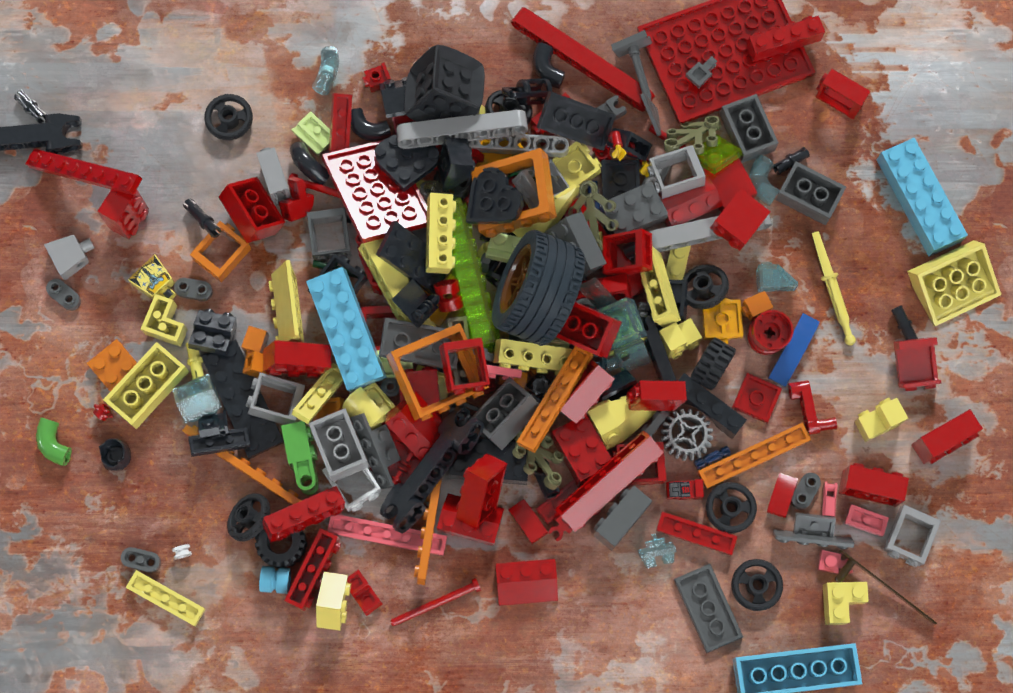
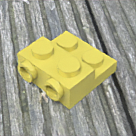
M579 142L569 146V152L565 157H555L552 159L569 187L574 184L581 185L584 181L592 180L601 173L600 162L589 155L590 150L585 144L581 145Z

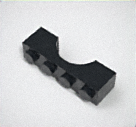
M684 373L678 380L685 381L687 401L684 403L703 412L714 422L719 430L733 439L747 419Z

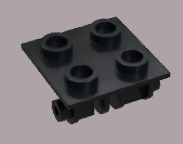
M412 279L391 300L419 328L439 308L437 304L440 302V296L438 294L428 296L416 281Z

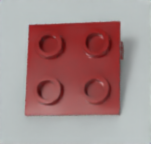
M393 439L401 460L388 466L387 469L395 486L398 483L404 484L421 461L409 448Z

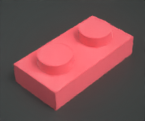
M487 365L489 378L496 379V375L502 376V380H507L509 377L512 380L514 378H521L522 370Z
M851 504L844 524L883 537L889 517Z

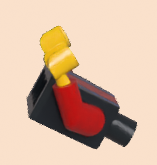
M613 128L606 143L608 147L614 150L611 154L612 157H617L619 161L624 156L638 159L640 164L644 165L639 171L642 175L648 177L647 167L650 166L648 164V154L653 144L631 131Z

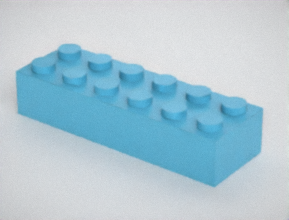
M915 137L880 153L877 162L928 257L961 243L968 234Z
M340 267L306 281L346 389L352 392L359 387H365L387 378L346 269Z
M856 643L743 656L732 659L737 693H797L862 684Z

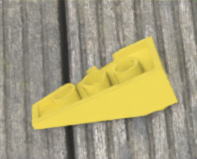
M574 184L554 197L557 218L550 219L546 223L539 222L533 224L528 228L515 229L513 233L517 237L522 238L531 230H538L544 233L560 221L578 196L580 185Z
M622 396L614 401L604 400L590 407L587 411L592 425L607 450L625 441L656 413V411L629 410L626 396Z

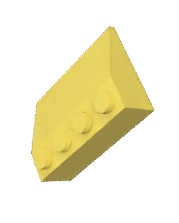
M973 240L907 271L913 289L933 326H937L1001 295L985 244Z
M286 260L271 274L272 281H269L270 292L274 293V299H271L272 310H276V317H273L274 328H278L279 334L275 338L279 341L304 343L297 278L290 260Z

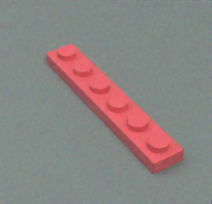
M343 515L330 516L327 530L338 536L418 551L419 546H423L424 540L420 539V530L409 529L404 533H400L393 528V525ZM433 533L430 554L444 556L447 541L446 535Z

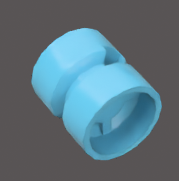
M262 566L259 581L260 592L272 593L275 589L276 593L288 594L291 585V568L281 567L276 571L274 567Z

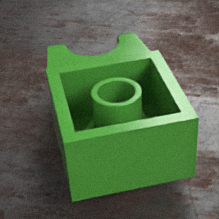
M303 421L282 425L287 460L291 469L294 470L296 483L304 494L313 495L319 489L315 460H318V455L314 444H311V441H314V436L310 426H307ZM308 480H311V485L305 487L304 483Z

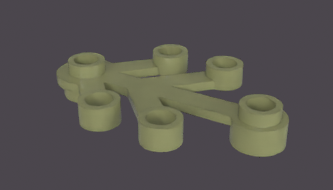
M707 116L704 122L687 121L680 124V129H668L667 139L664 141V150L666 153L678 150L679 147L695 139L693 147L696 155L703 154L702 134L708 131L709 136L706 138L707 146H717L718 138L716 131L721 128V121H719L717 116Z
M587 180L580 185V196L575 204L569 208L568 214L569 216L573 215L574 208L577 210V213L581 212V207L586 202L587 209L583 215L586 221H589L591 232L596 242L600 245L601 252H603V242L599 237L597 219L606 225L609 231L617 230L619 223L597 209L594 200L603 205L604 210L607 212L614 211L616 203L613 200H607L598 193V187L595 182ZM589 186L591 187V193L587 192ZM609 202L612 204L611 209L607 207ZM611 222L615 224L613 229L610 227Z
M526 425L513 438L516 440L512 453L518 459H521L526 454V449L517 444V440ZM546 435L540 444L543 448L538 447L535 453L527 450L526 464L523 466V470L525 473L532 475L537 470V465L534 463L536 460L546 475L544 478L545 486L555 490L561 484V475L553 472L544 458L551 460L554 464H560L564 460V455L560 451L552 453L545 450L553 444V439Z

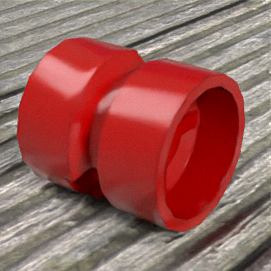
M447 279L434 284L435 294L440 296V302L438 303L440 312H452L464 306L462 296L458 294L460 287L457 279Z

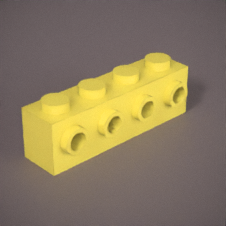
M430 193L427 198L426 273L449 274L451 269L455 267V256H452V249H455L456 241L455 238H452V231H455L456 220L453 219V213L456 211V201H453V194Z
M652 246L653 270L642 272L641 281L647 294L646 299L651 308L652 319L664 328L681 319L662 255Z
M497 339L493 363L505 368L517 366L518 370L529 371L532 368L536 369V373L548 374V371H553L557 376L573 349Z

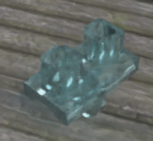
M651 534L652 540L645 542L648 548L638 550V555L643 560L646 568L657 566L655 557L661 555L664 564L673 563L674 552H677L676 546L672 542L665 543V538L657 539L656 534Z

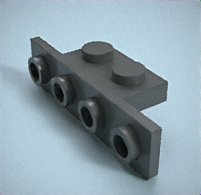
M365 413L351 417L353 428L357 432L361 447L364 449L377 484L381 489L394 486L387 467L400 461L401 458L387 425L384 424L371 430Z
M795 513L793 531L773 529L775 539L782 543L796 541L801 545L815 543L821 547L833 545L840 549L854 548L855 544L852 537L834 536L836 518L832 516Z

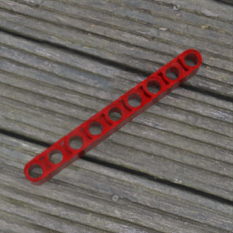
M521 7L511 20V24L515 29L536 43H545L554 49V55L641 112L646 110L640 95L642 91L638 81L525 7ZM650 90V92H651V101H652V100L655 98V95H654V93Z

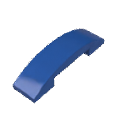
M804 313L801 315L793 331L791 341L785 346L768 379L786 387L820 323L819 321Z

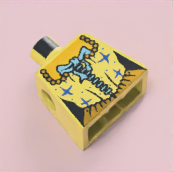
M155 254L128 279L135 288L151 299L154 298L155 294L172 300L176 296V293L171 289L175 282Z

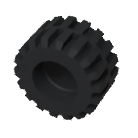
M716 337L713 338L695 366L691 378L707 389L713 390L734 357L736 349Z
M263 528L255 537V548H257V553L261 559L268 565L278 569L281 567L288 568V566L293 567L297 561H301L302 555L306 553V535L303 530L290 534L292 537L290 549L285 553L276 554L271 550L270 540Z

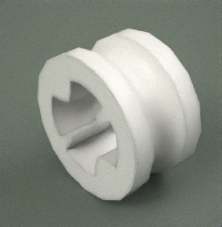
M186 544L173 548L172 551L175 552L174 559H181L192 555V552L189 551L190 545Z

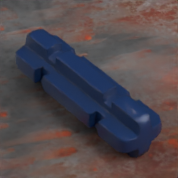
M722 447L719 449L720 451L716 450L705 455L703 459L695 460L694 465L696 469L701 470L706 465L710 466L721 461L722 458L729 457L731 455L729 447Z

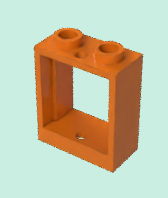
M219 221L216 225L221 228V231L241 246L219 269L202 255L216 239L208 233L191 252L190 256L193 261L222 283L247 255L251 247L249 243L245 242L241 234L239 236L234 232L235 229L229 223L224 224Z

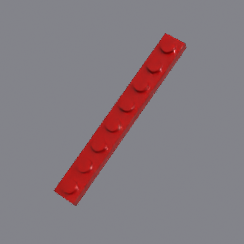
M35 148L25 163L29 168L130 195H134L142 181V178L137 174Z

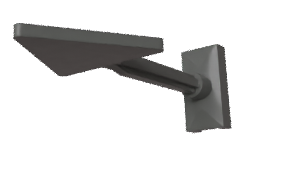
M643 30L613 43L611 46L613 52L619 58L627 54L632 58L642 94H640L655 132L657 136H660L659 112L651 101V92L639 56V49L652 44L651 37L647 36L646 31Z

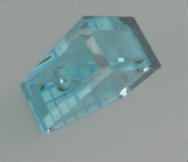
M762 262L756 269L757 292L795 291L798 287V281L778 264Z

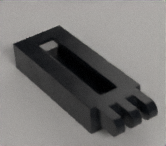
M647 316L643 322L646 330L644 332L646 337L644 342L659 381H677L652 316Z

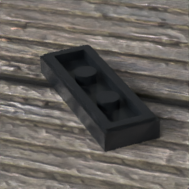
M247 427L229 430V433L220 431L218 435L201 438L200 435L188 436L191 457L245 449L251 446Z

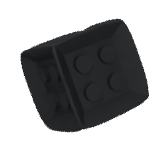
M435 45L431 47L413 64L407 76L404 98L405 114L416 122L470 115L475 116L483 102L485 82L483 64L475 58L448 46Z

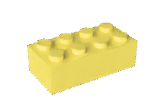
M156 342L103 400L137 429L189 371L180 361Z

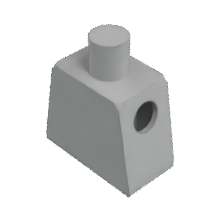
M70 235L44 245L64 280H67L89 263L85 253L95 248L90 238L79 243L75 235Z

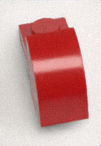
M297 177L287 179L291 197L278 201L283 219L290 222L305 217L307 212L311 211L314 204V195L306 193L305 182Z

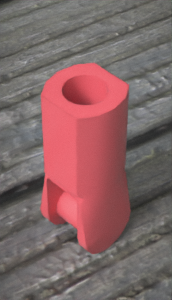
M824 481L823 516L835 517L838 488L835 482L834 484H827ZM827 491L833 492V496H827Z

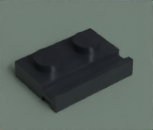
M226 409L223 410V413L204 411L198 414L200 438L218 435L220 431L229 433Z

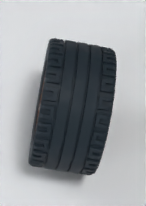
M538 230L527 232L515 247L501 276L492 309V322L495 328L540 346L549 344L554 340L567 321L580 290L585 268V255L581 248Z

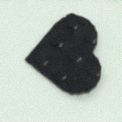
M392 135L390 138L381 141L374 150L376 163L379 168L403 192L438 166L439 151L436 145L403 149L398 146L397 135Z
M484 168L477 178H473L466 222L468 224H506L519 218L524 206L523 194L509 185L508 176L498 168Z

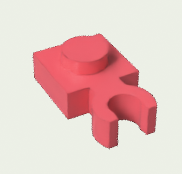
M821 550L818 570L838 574L839 569L843 568L848 559L841 560L842 554Z

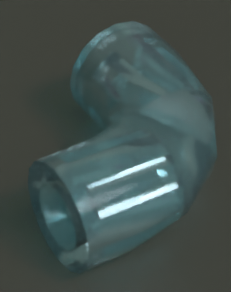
M326 46L321 50L320 68L312 85V88L322 95L329 94L339 68V53L333 46Z
M759 155L751 167L749 177L758 192L756 196L770 206L780 190L768 180V174L774 167L773 162L769 158Z

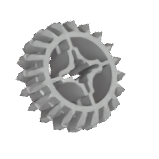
M681 409L680 415L674 411L673 417L668 416V422L663 423V427L666 429H662L661 434L666 436H663L661 441L668 442L664 445V448H671L668 452L670 455L676 452V459L683 455V461H686L687 456H689L690 461H693L694 454L699 459L701 458V452L707 453L705 447L710 448L712 445L709 441L713 440L714 437L709 434L713 432V428H707L710 425V421L704 423L703 420L706 416L702 415L699 418V411H696L694 415H692V409H688L687 414H685L684 409ZM683 421H691L696 426L690 427ZM677 423L680 434L673 439L672 427ZM685 431L692 433L689 439L682 437ZM701 431L702 442L697 447L695 435ZM685 443L691 449H683L677 444Z

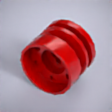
M767 310L753 320L747 330V341L750 347L761 355H773L779 352L791 341L793 336V324L790 318L778 310ZM768 331V335H771V337L767 338V334L764 333Z

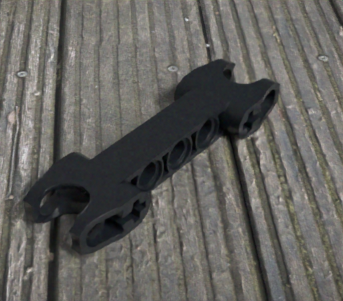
M56 113L46 115L45 123L0 127V151L46 147V152L61 155L83 148L81 140L70 139L65 136L69 129L82 125V119L76 115Z
M463 405L456 407L441 422L438 427L439 438L404 484H396L387 494L381 506L380 514L388 520L396 516L393 522V528L400 533L406 532L421 518L426 509L423 504L425 499L459 454L465 455L469 453L483 432L484 423L476 417L468 421L470 410ZM464 411L462 417L457 420V415ZM478 424L477 429L473 432H470L473 426ZM394 506L389 513H386L388 507ZM406 518L405 525L399 527L400 523Z

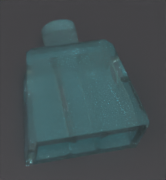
M642 339L614 350L616 357L605 361L609 371L620 368L621 371L625 369L630 371L651 363ZM624 357H629L627 361H623Z

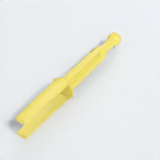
M819 231L812 233L824 274L821 280L826 283L838 323L845 334V343L851 346L856 342V338L852 335L849 326V316L836 279L838 273H833Z

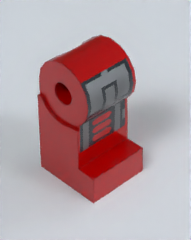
M703 479L666 482V499L701 500L704 497Z

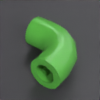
M40 418L36 432L38 449L46 459L66 466L70 460L72 449L57 442L56 432L59 423Z

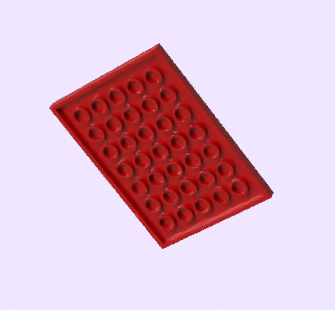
M709 0L637 27L638 33L645 30L647 36L651 37L652 44L646 46L645 49L679 125L717 112L724 105L755 94L757 96L812 77L816 73L804 46L755 62L751 60L746 45L752 34L766 32L772 27H783L791 22L782 0ZM712 56L717 60L716 66L710 71L712 76L698 89L685 77L686 73L698 62L703 65Z

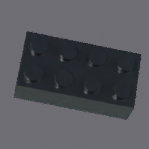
M479 438L469 453L465 455L459 454L449 467V479L465 480L463 477L465 470L474 465L478 458L481 459L488 453L507 463L503 483L527 485L528 474L523 470V466L526 464L527 449L526 454L521 459H518L512 453L516 441H510L501 450L491 440Z

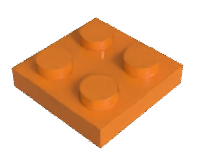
M116 339L88 361L87 364L111 392L137 362L119 340Z

